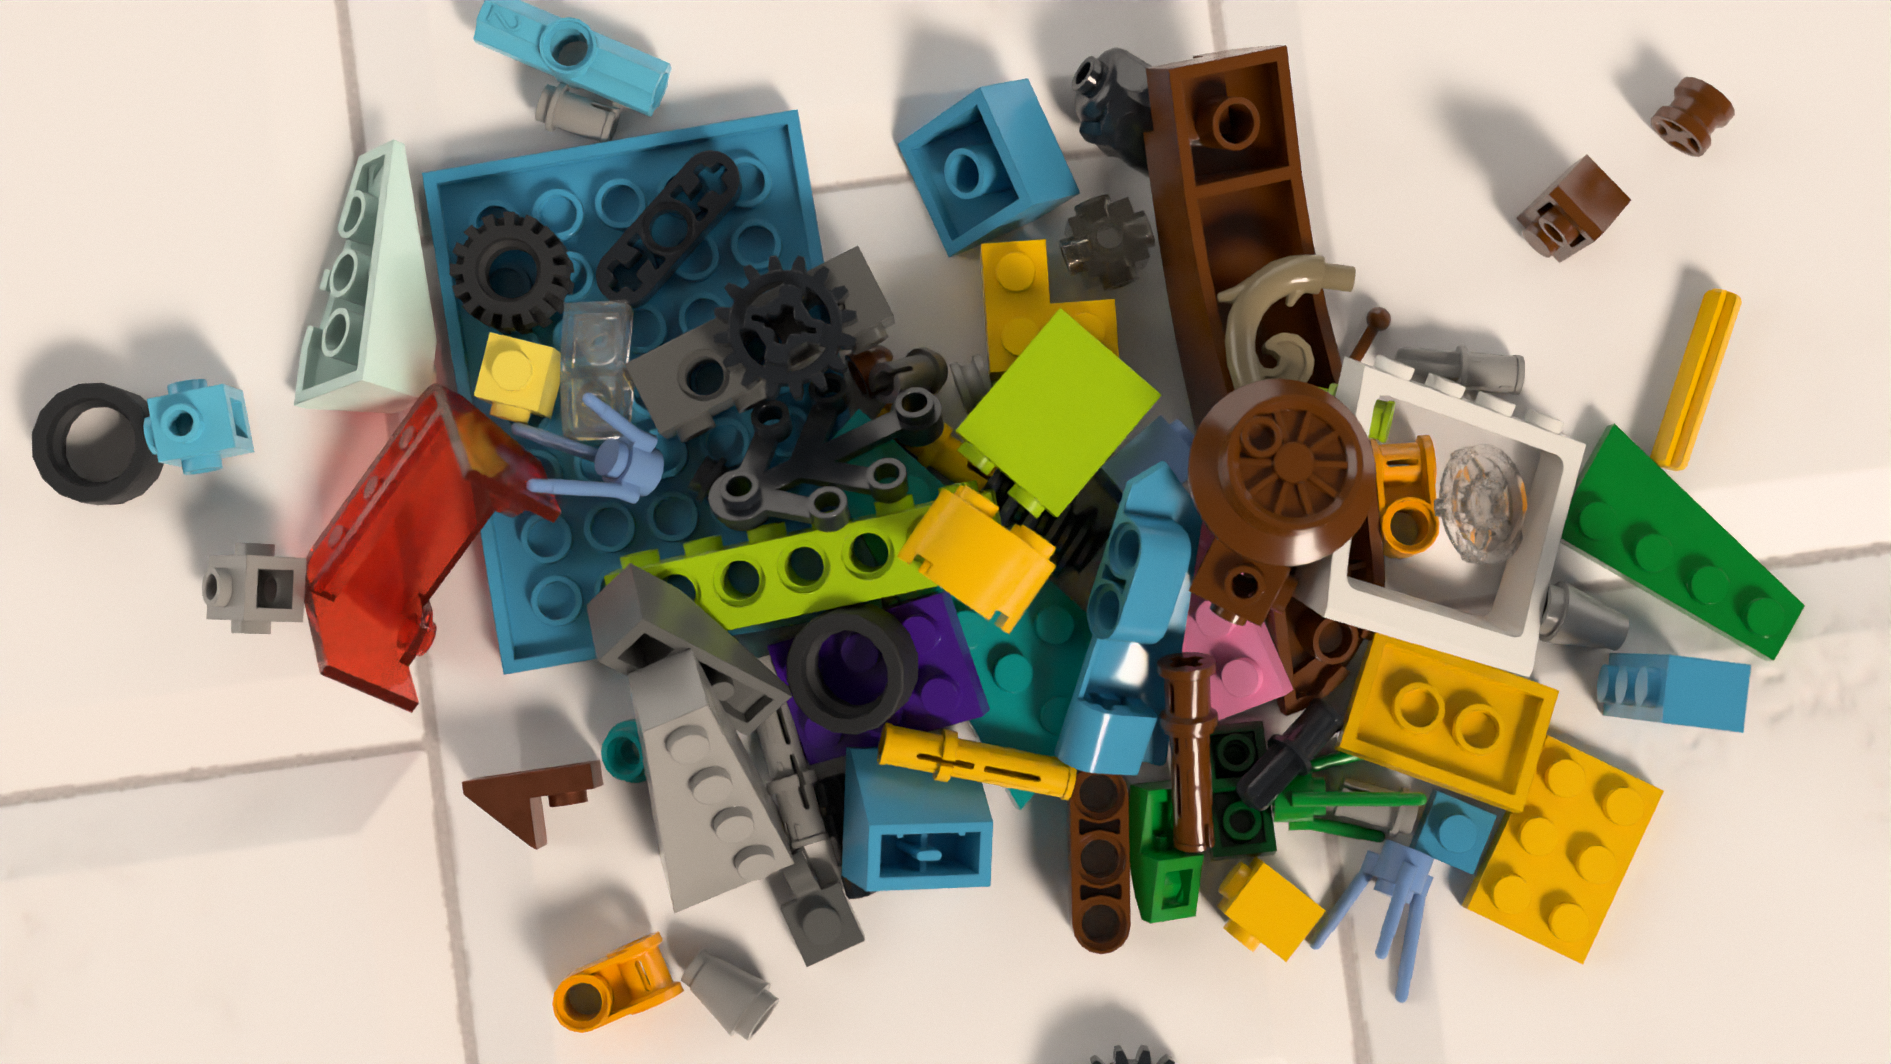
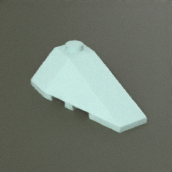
M393 139L360 155L338 224L339 235L346 239L345 245L332 270L325 269L319 289L330 292L320 328L308 325L301 348L294 406L304 409L394 414L430 401V394L437 380V369L434 365L437 339L405 144Z

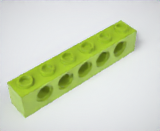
M977 480L938 488L939 494L943 488L954 494L960 485L963 487L967 485L997 506L994 488L979 491ZM906 494L904 498L895 503L885 504L876 501L874 502L875 514L850 518L842 529L835 532L819 531L813 524L810 528L787 532L785 521L746 531L748 541L724 546L721 535L683 543L684 555L660 559L658 549L636 552L620 557L622 568L605 575L604 580L607 586L630 563L667 582L672 574L683 575L694 585L696 592L694 602L726 631L931 588L939 585L918 571L925 559L917 554L909 565L897 557V554L934 501L915 505L912 494ZM835 510L826 511V512H822V513H830V512H833V511H835ZM998 511L993 517V520L1001 525L1000 515ZM863 533H873L880 536L888 547L886 563L877 567H870L861 563L854 552V543L857 536ZM809 547L820 554L824 563L823 574L820 578L805 580L794 572L791 565V556L796 548ZM733 561H746L756 568L760 578L759 587L756 592L750 594L742 593L731 585L728 571Z

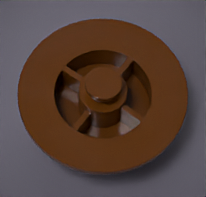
M1267 379L1244 385L1232 391L1207 413L1200 423L1190 447L1188 482L1192 500L1201 520L1223 545L1248 560L1270 566L1289 567L1318 561L1334 553L1355 535L1371 508L1376 486V466L1372 446L1365 430L1356 416L1339 399L1327 391L1305 382L1291 379Z

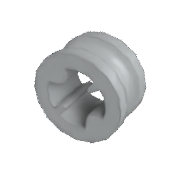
M980 354L973 355L971 363L966 366H962L958 362L949 364L967 416L993 387Z

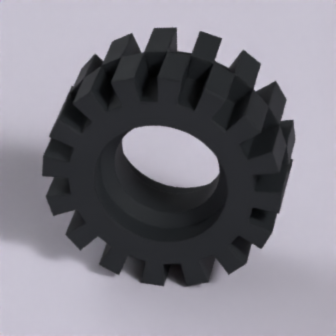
M503 212L504 217L498 219L493 214L482 218L484 225L478 229L473 225L469 226L464 231L468 236L466 242L463 245L457 242L453 249V253L458 256L456 264L450 263V276L455 278L456 285L452 286L455 296L463 302L464 305L462 307L471 316L489 328L492 327L501 333L511 334V331H518L523 335L533 333L532 328L535 326L547 327L553 323L550 317L556 311L562 314L567 307V304L563 302L567 293L571 295L573 293L574 283L570 280V274L575 272L573 262L567 255L569 251L547 226H544L536 218L527 214L525 218L519 217L515 212ZM509 250H520L528 253L535 261L537 276L532 288L524 295L516 298H506L498 295L493 290L489 281V271L493 261L500 254Z

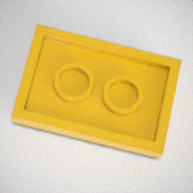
M1375 632L1372 640L1368 641L1343 719L1344 726L1339 732L1334 749L1515 814L1524 811L1560 690L1489 665Z
M1546 735L1524 811L1516 814L1505 811L1461 906L1583 965L1664 791Z

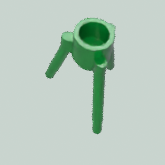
M1337 751L1313 758L1310 761L1312 765L1311 771L1305 776L1297 775L1272 802L1271 809L1273 823L1288 822V831L1312 830L1381 843L1385 840V834L1380 830L1314 817V815H1326V806H1422L1426 804L1427 796L1424 793L1326 792L1324 777H1312V773L1363 760Z

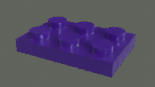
M942 589L881 608L893 614L908 630L918 653V680L910 699L885 722L892 723L894 726L930 732L983 717L990 710L950 593ZM844 630L832 634L822 643L818 653V667L824 683L837 697L853 705H863L874 701L883 693L888 682V668L881 651L869 638L855 631ZM795 635L775 640L767 646L777 676L787 685V654ZM793 696L787 700L809 766L845 756L846 747H877L879 745L885 722L878 728L859 734L835 733L812 722L797 706Z

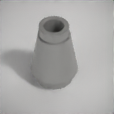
M1559 581L1554 585L1549 584L1539 631V639L1542 642L1601 649L1607 648L1613 651L1618 650L1623 645L1629 630V618L1626 614L1617 612L1615 609L1564 581Z
M706 950L701 951L694 958L681 978V981L690 987L691 992L730 1036L738 1033L747 1041L760 1030L779 1002V998L768 991L771 986L770 983L717 956H712Z

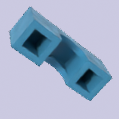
M1610 653L1609 663L1602 665L1598 675L1597 698L1599 702L1604 703L1603 716L1744 733L1751 665L1670 654Z

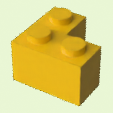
M1046 239L981 244L980 263L990 381L1001 378L1060 308L1119 358L1115 299L1050 303Z

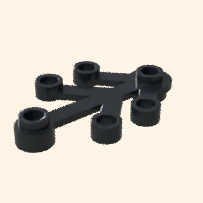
M824 373L828 390L822 393L815 387L812 381L809 384L808 391L812 408L790 460L771 469L769 467L777 445L791 435L793 425L789 409L783 402L778 400L763 401L755 406L751 412V422L755 434L740 468L720 476L710 489L709 504L712 513L720 522L736 531H749L758 528L766 522L769 516L813 524L817 530L822 532L838 531L850 519L847 497L842 490L871 495L876 501L885 504L901 500L909 490L906 468L897 459L882 458L872 463L870 467L852 465L845 462L895 438L902 444L911 447H922L935 442L944 430V419L940 401L924 388H908L897 396L890 412L828 441L838 415L848 408L850 398L847 383L842 376L835 373ZM829 392H835V393H837L836 395H834V396H832V397H828V398L821 397V396H823L824 394L829 393ZM772 419L780 420L772 425H764V423ZM888 477L897 479L890 484L879 483L882 479ZM802 483L822 486V488L815 490L809 497L785 492ZM827 506L838 507L835 511L830 513L819 512L821 509Z

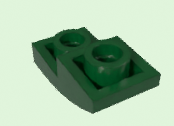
M1263 720L1217 725L1215 731L1210 734L1212 819L1215 845L1210 848L1211 861L1275 855L1277 852L1271 805L1261 812L1249 808L1242 802V799L1235 791L1236 783L1267 751Z

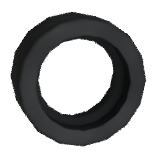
M105 383L77 384L57 393L40 411L32 431V458L41 478L59 495L86 504L119 505L143 495L159 478L164 463L158 462L157 454L154 455L146 443L143 424L144 419L150 416L147 401L138 394ZM108 407L119 411L130 421L135 432V451L129 466L120 476L109 481L92 482L80 477L71 468L66 457V438L72 423L83 412L92 408Z
M855 603L824 611L795 635L787 654L786 680L795 703L812 722L831 732L859 734L878 728L909 701L918 680V653L910 633L893 614L873 604ZM844 630L855 631L869 638L881 651L888 668V682L883 693L874 701L863 705L850 704L837 697L824 683L818 667V653L822 643L832 634Z

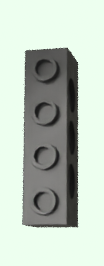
M859 246L807 271L808 275L813 276L816 271L825 266L831 272L826 288L829 291L843 285L847 288L849 297L838 307L840 310H854L857 313L858 322L849 327H844L843 333L857 339V349L852 350L855 355L877 346L889 337L885 329L895 324L894 314ZM780 287L761 294L751 305L759 307L765 305L779 295ZM808 291L806 306L808 312L815 306L824 305L814 294ZM786 314L785 320L781 324L772 323L771 326L765 325L774 330L777 337L781 339L782 344L787 343L790 334L801 335L802 332L807 333L806 330L798 327L794 314ZM717 318L624 364L660 435L666 439L678 435L681 443L687 442L714 428L716 424L712 418L713 416L733 406H736L739 413H743L768 400L765 393L766 382L760 380L755 387L748 391L741 385L743 374L747 369L743 366L738 370L728 372L722 362L733 352L732 347H719L714 343L713 335L728 330V324L723 323ZM742 333L744 345L748 352L749 344L755 337ZM810 350L794 360L792 371L807 367L822 352ZM704 363H716L722 367L724 372V380L721 387L710 395L694 393L690 383L693 371Z

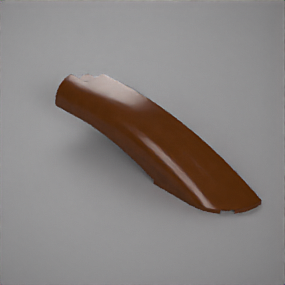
M1287 45L1224 50L1195 55L1193 59L1146 68L1154 130L1143 132L1151 194L1173 328L1196 431L1213 406L1235 390L1227 367L1225 347L1227 319L1233 304L1218 302V293L1235 287L1272 261L1291 255H1316L1302 177ZM1321 289L1317 295L1304 293L1290 307L1285 305L1286 296L1273 303L1263 315L1257 328L1255 351L1260 364L1268 369L1276 367L1277 361L1271 355L1263 354L1261 350L1262 345L1271 337L1283 332L1296 334L1310 345L1314 357L1313 372L1307 383L1329 389L1331 383L1338 384L1342 362L1324 290ZM1375 486L1374 498L1367 517L1359 530L1351 538L1347 577L1385 588V561ZM1292 566L1289 574L1295 576L1297 566ZM1243 573L1247 578H1255L1249 573ZM1291 596L1282 614L1270 609L1264 623L1293 688L1288 694L1276 699L1280 712L1286 716L1306 709L1314 698L1322 699L1330 694L1351 673L1346 667L1355 656L1363 640L1371 641L1375 632L1325 618L1293 596Z

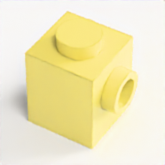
M490 332L474 396L488 404H492L489 415L497 418L520 422L528 425L530 414L551 419L567 357L553 347Z

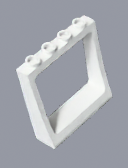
M1378 354L1374 365L1371 366L1345 356L1335 397L1356 416L1368 437L1376 400L1386 395L1536 447L1540 451V460L1493 607L1488 615L1484 617L1475 616L1347 577L1351 539L1334 553L1318 561L1297 566L1295 577L1299 578V581L1292 596L1325 618L1530 677L1534 667L1549 582L1586 444L1562 434L1561 430L1565 422L1528 408L1524 420L1512 416L1516 407L1515 404L1491 394L1479 391L1475 402L1462 398L1466 389L1465 386L1441 376L1429 373L1425 384H1421L1411 380L1415 368Z

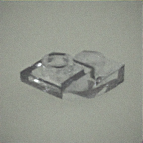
M627 300L564 303L560 360L562 431L563 436L574 441L607 440L610 438L618 439L624 436L583 403L582 396L587 392L593 393L601 401L607 403L631 422L635 384L624 364L629 362L634 312Z

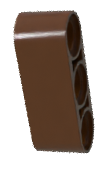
M1077 769L1075 786L1070 799L1067 801L1069 921L1075 938L1083 948L1091 953L1106 954L1114 952L1123 946L1129 936L1131 926L1128 790L1126 782L1121 775L1100 774L1106 775L1113 782V798L1103 808H1088L1080 800V787L1085 779L1096 775V773ZM1094 840H1107L1113 844L1115 849V859L1111 867L1099 873L1089 872L1083 868L1080 858L1084 847ZM1096 905H1106L1116 912V924L1112 931L1100 937L1091 936L1084 932L1082 929V919L1086 911Z

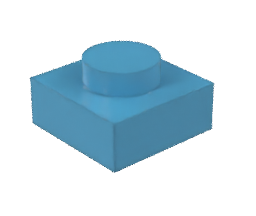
M1432 789L1409 847L1473 875L1497 815Z

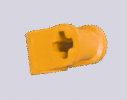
M1418 435L1415 442L1378 445L1376 439H1369L1371 440L1376 466V490L1383 553L1388 558L1400 560L1422 553L1434 544L1439 535L1440 525L1435 488L1437 469L1433 441L1430 435ZM1408 464V466H1395V467H1389V466H1387V465ZM1396 512L1408 514L1417 524L1418 536L1412 545L1402 544L1392 535L1390 529L1391 519Z
M653 932L607 953L605 957L579 967L568 974L554 992L552 1002L554 1015L559 1023L573 1032H589L629 1014L634 1015L651 1009L681 994L684 991L680 981L672 980L659 949V944L663 941L660 932ZM579 983H587L594 986L601 994V1010L589 1015L576 1011L570 1003V988Z

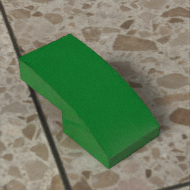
M1171 780L1130 784L1129 855L1131 878L1141 920L1150 924L1196 917L1204 855L1198 852L1180 851L1173 845L1174 817Z

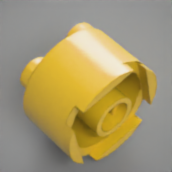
M960 485L954 494L943 488L901 548L897 557L910 565L917 554L925 559L918 569L921 574L988 620L991 619L996 610L1001 612L994 624L1010 634L1056 566L1048 559L1056 548L1024 525L1020 527L1014 524L1012 529L1008 531L995 522L993 517L999 508L967 485L964 487Z

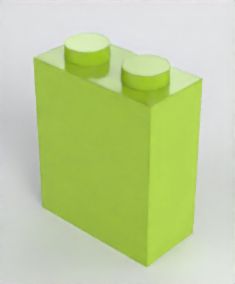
M1060 308L956 429L955 433L965 440L957 451L986 476L996 467L1015 484L1007 494L1035 518H1038L1044 510L1048 511L1053 517H1058L1162 394Z

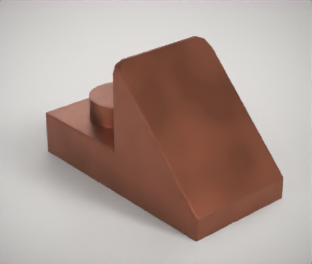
M600 760L477 777L462 782L464 796L536 850L547 845L542 796H548L549 807L588 802L587 790L604 785Z

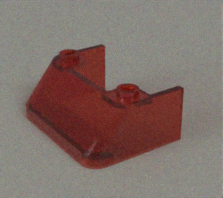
M439 383L430 385L420 395L311 547L306 557L304 604L320 675L411 713L417 707L419 701L409 666L416 656H423L429 650L437 631L436 623L433 621L430 598L495 510L509 518L516 517L523 511H530L553 523L561 514L554 494L531 492L526 487V483L530 479H548L541 461L464 396Z

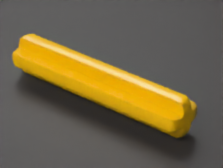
M1713 288L1708 290L1703 296L1650 458L1660 468L1670 471H1681L1688 466L1742 304L1741 297L1735 293Z

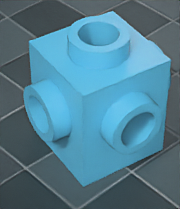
M192 379L167 385L168 395L147 399L150 416L144 419V435L150 451L154 455L157 454L159 463L182 467L184 475H195L222 469L223 458L254 452L243 390L226 384L208 387L207 380Z

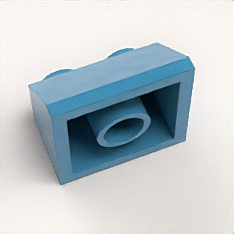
M1028 78L979 87L898 143L948 257L957 256L1038 220L1080 194Z

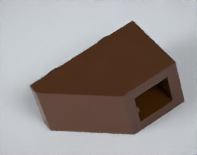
M1586 154L1562 173L1516 219L1525 227L1523 236L1529 245L1546 258L1553 256L1560 263L1595 242L1625 209L1631 199Z

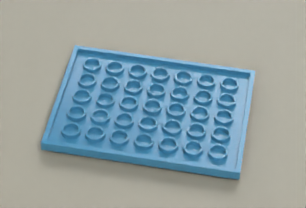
M798 109L422 173L503 675L597 659L586 605L606 587L604 576L616 569L622 568L620 557L651 549H658L660 559L685 554L683 543L721 535L724 546L748 541L746 531L730 529L713 515L709 500L704 499L702 503L696 501L695 499L698 494L688 489V486L707 455L717 461L721 457L727 459L725 466L731 470L740 468L755 434L751 422V412L753 409L739 413L736 406H733L712 417L716 424L714 428L687 442L681 443L678 435L666 439L660 435L624 364L716 318L714 315L716 307L731 308L734 301L724 287L727 283H732L743 289L749 283L744 271L745 266L750 264L760 275L769 272V257L774 255L779 259L783 270H791L797 256L805 257L807 271L824 263ZM713 150L729 156L736 164L742 178V192L737 203L646 304L638 308L625 309L611 303L602 294L596 281V270L602 257L694 155L703 151ZM720 168L718 172L711 174L704 169L697 176L702 184V189L696 197L690 201L686 193L682 191L675 199L686 204L692 210L696 219L701 221L707 213L701 211L697 203L711 190L718 195L726 191L727 187L722 179L726 171ZM503 212H515L519 217L525 218L527 214L536 218L544 226H547L569 251L567 255L573 262L575 272L570 274V280L574 283L572 295L567 293L563 301L567 304V307L562 314L556 311L550 317L553 323L547 327L542 328L538 325L532 328L533 333L523 335L518 331H511V334L501 333L492 327L489 328L471 316L462 307L464 305L463 302L455 296L452 286L456 285L455 278L450 276V263L456 264L458 256L453 253V249L457 242L462 245L466 242L468 236L464 231L469 226L473 225L478 229L484 225L482 218L493 214L498 219L504 217ZM676 213L661 215L656 219L652 227L653 240L662 247H675L685 239L688 232L686 219ZM639 239L633 245V248L639 250L643 255L639 261L630 269L619 264L612 272L618 280L617 285L613 289L617 293L624 287H628L634 292L640 288L642 282L636 274L648 259L656 269L665 262V260L654 256L645 246L642 239ZM509 250L500 254L493 261L489 271V281L493 290L498 295L506 298H516L527 293L534 285L537 276L535 261L531 255L520 250ZM824 305L815 306L808 312L813 319L822 320L825 324L831 325L829 313ZM489 333L553 347L567 357L551 419L530 414L529 426L546 430L597 449L607 439H616L624 436L583 403L582 396L587 392L593 393L638 429L657 436L658 441L655 448L659 449L663 454L664 468L656 488L649 495L640 496L635 504L611 497L559 495L529 491L526 483L530 479L604 481L602 476L597 474L595 463L513 434L511 427L516 422L489 415L492 404H488L474 396ZM755 337L749 344L748 354L758 364L764 366L766 346L760 338ZM716 363L699 365L691 375L690 383L693 392L698 395H710L716 392L724 380L723 369ZM830 368L825 372V373H835V374H838V375H840V376H842V377L844 378V375H843V374L837 373V372L831 370ZM811 382L803 384L804 395L802 401L794 399L789 387H781L776 400L783 402L788 407L793 429L791 435L786 440L778 443L769 469L791 458L812 408L808 391ZM829 392L821 397L828 398L836 395L837 393ZM849 406L843 413L838 415L828 441L851 418ZM772 419L764 423V425H772L780 420ZM802 483L785 492L809 497L815 490L822 488V486ZM827 506L819 512L836 510L838 507ZM771 516L762 524L766 525L785 521L787 532L812 527V524ZM857 536L854 543L856 557L864 565L876 567L874 564L875 560L861 536ZM798 547L793 551L791 565L799 577L805 580H816L822 576L824 563L817 551L809 547ZM740 560L731 563L728 571L731 585L742 593L750 594L756 592L760 582L756 568L746 561ZM670 575L667 583L680 589L692 601H695L696 592L692 582L683 575ZM882 598L860 602L883 608ZM826 610L737 628L727 632L735 636L805 624Z

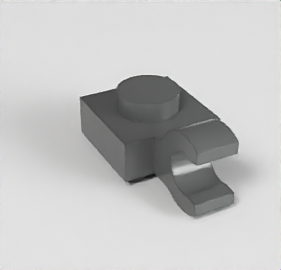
M803 846L791 851L794 864L781 869L796 898L782 904L780 910L806 967H809L865 941V934L846 896L840 879L822 886L808 853Z

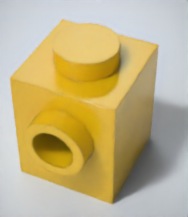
M1254 857L1248 866L1242 861L1236 864L1218 889V892L1224 897L1217 907L1230 918L1223 929L1252 952L1262 943L1285 962L1289 960L1326 912L1325 909L1258 857Z

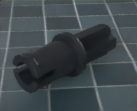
M1314 698L1309 703L1310 705L1282 735L1274 734L1267 740L1269 749L1236 783L1235 791L1246 806L1260 812L1266 810L1297 775L1305 776L1311 771L1312 765L1310 761L1332 736L1338 733L1344 726L1342 717L1330 704L1321 699Z

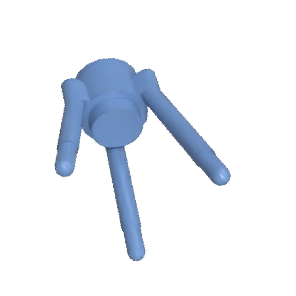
M585 393L582 396L583 403L624 435L616 439H607L599 449L520 422L512 425L511 430L515 435L595 463V470L598 475L602 476L604 481L530 479L526 483V487L531 492L611 497L635 504L640 496L649 495L660 482L664 468V459L661 451L655 448L658 441L657 436L638 429L593 393Z
M1388 839L1385 840L1380 854L1367 850L1359 872L1309 942L1310 947L1314 950L1322 947L1372 877H1376L1377 881L1373 890L1391 897L1375 949V955L1378 959H1385L1387 957L1405 903L1410 904L1395 992L1396 1000L1400 1003L1405 1002L1408 998L1414 970L1425 900L1434 878L1428 875L1434 858Z

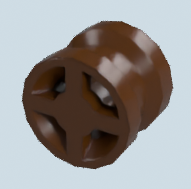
M1684 77L1674 88L1675 99L1669 106H1662L1651 118V125L1654 131L1673 148L1684 154L1700 157L1711 146V134L1716 128H1723L1730 122L1735 115V109L1728 98L1711 84L1695 77Z

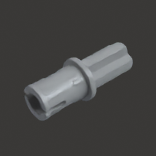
M1459 345L1455 351L1402 347L1397 350L1394 359L1415 368L1411 380L1421 384H1425L1429 373L1466 387L1465 390L1519 395L1524 384L1525 360L1521 355L1505 356L1468 352L1467 346Z

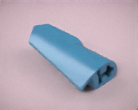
M1163 460L1127 481L1089 596L1087 621L1093 635L1054 751L1057 758L1063 763L1084 772L1134 776L1138 775L1142 761L1163 766L1167 760L1169 736L1164 733L1159 724V714L1165 709L1164 678L1157 673V661L1165 655L1182 652L1191 592L1188 590L1194 578L1202 520L1195 508L1191 495L1181 484L1170 466Z

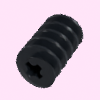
M997 469L981 491L994 488L1001 525L1004 528L1014 522L1020 527L1024 525L1053 545L1056 549L1052 555L1055 554L1058 557L1052 574L1055 579L1058 580L1072 571H1076L1079 575L1108 540L1114 521L1095 530L1093 525L1098 513L1097 507L1091 505L1077 514L1073 512L1078 494L1058 517H1053L1048 511L1044 510L1038 518H1035L1007 494L1015 483Z

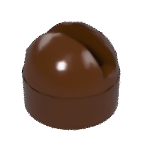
M877 345L856 355L853 351L845 355V363L850 376L860 393L867 400L876 397L879 393L885 392L890 388L887 387L871 392L869 387V373L873 366L881 362H891L894 357L891 350L883 345Z

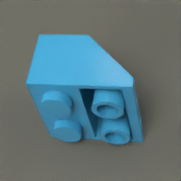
M878 746L846 747L842 853L843 877L867 892L991 887L993 819L982 782L951 777L948 782L937 781L933 779V773L888 764L879 765L877 762Z

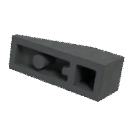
M631 563L586 605L598 662L628 676L629 673L691 648L734 729L747 736L792 697L787 684L685 593Z

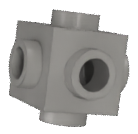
M235 543V555H209V569L205 572L202 581V596L207 605L206 619L231 620V633L271 634V622L303 623L306 558L275 556V544Z

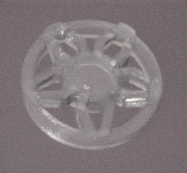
M1478 444L1455 450L1450 454L1451 458L1443 471L1439 497L1434 500L1435 516L1442 519L1448 539L1461 555V560L1480 565L1506 561L1517 551L1524 538L1528 503L1520 472L1512 459L1503 450L1494 445ZM1475 456L1487 459L1493 466L1484 470ZM1458 502H1460V511L1458 510ZM1491 539L1501 543L1493 552H1485Z

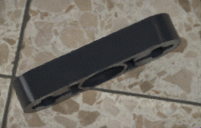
M713 150L703 151L694 155L602 257L597 266L596 281L602 294L611 303L625 309L638 308L646 304L737 203L742 192V178L736 164L729 156ZM722 168L726 171L722 179L727 189L721 195L712 190L705 194L697 205L701 211L707 214L701 221H698L692 210L675 198L684 191L689 200L692 201L702 189V184L697 177L699 173L705 169L709 173L715 174ZM666 213L679 214L686 219L688 224V232L685 239L675 247H662L652 237L654 222L658 217ZM639 239H642L648 250L657 258L665 260V262L656 269L648 259L636 274L642 282L640 288L634 292L630 288L624 287L617 293L613 289L617 285L618 280L612 272L619 264L630 269L639 261L643 255L639 250L633 248V245Z

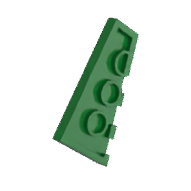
M1611 424L1605 428L1576 480L1560 543L1763 660L1774 661L1805 605L1617 425Z

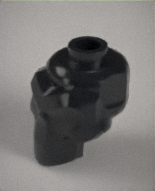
M1118 47L1103 52L1098 58L1089 56L1081 63L1072 80V89L1076 91L1075 111L1080 119L1079 133L1086 142L1098 146L1106 156L1120 158L1129 167L1149 178L1143 132L1154 130L1146 68L1153 66L1129 51Z

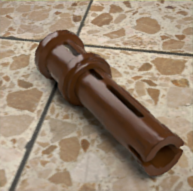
M1199 652L1173 653L1165 655L1157 661V673L1164 678L1165 709L1159 714V724L1164 733L1169 736L1171 751L1170 769L1174 817L1173 845L1176 849L1184 852L1206 851V847L1212 848L1215 845L1212 819L1210 734L1215 731V727L1218 724V712L1211 707L1210 676L1216 672V660L1213 656Z

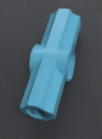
M485 0L476 19V30L473 37L476 44L552 75L560 83L569 85V88H583L649 117L660 106L668 87V80L672 70L670 63L594 32L590 29L589 25L580 19L571 17L561 18L521 0ZM578 41L588 45L586 56L578 64L565 66L559 63V54L567 44Z

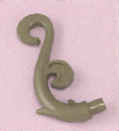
M1291 255L1268 263L1235 287L1218 293V302L1233 304L1227 319L1225 347L1227 367L1235 390L1244 385L1267 379H1291L1307 383L1312 375L1314 357L1310 345L1299 335L1284 332L1277 334L1261 347L1263 354L1271 355L1277 361L1276 367L1273 369L1264 368L1260 364L1255 351L1257 328L1268 308L1284 296H1286L1285 305L1290 307L1304 293L1317 295L1321 289L1351 292L1356 276L1354 266L1325 263V257L1322 255Z

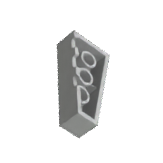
M687 649L629 673L628 679L651 799L653 821L657 833L659 855L674 913L749 882L766 878L771 873L794 864L777 806L771 795L768 794L763 780L692 649Z

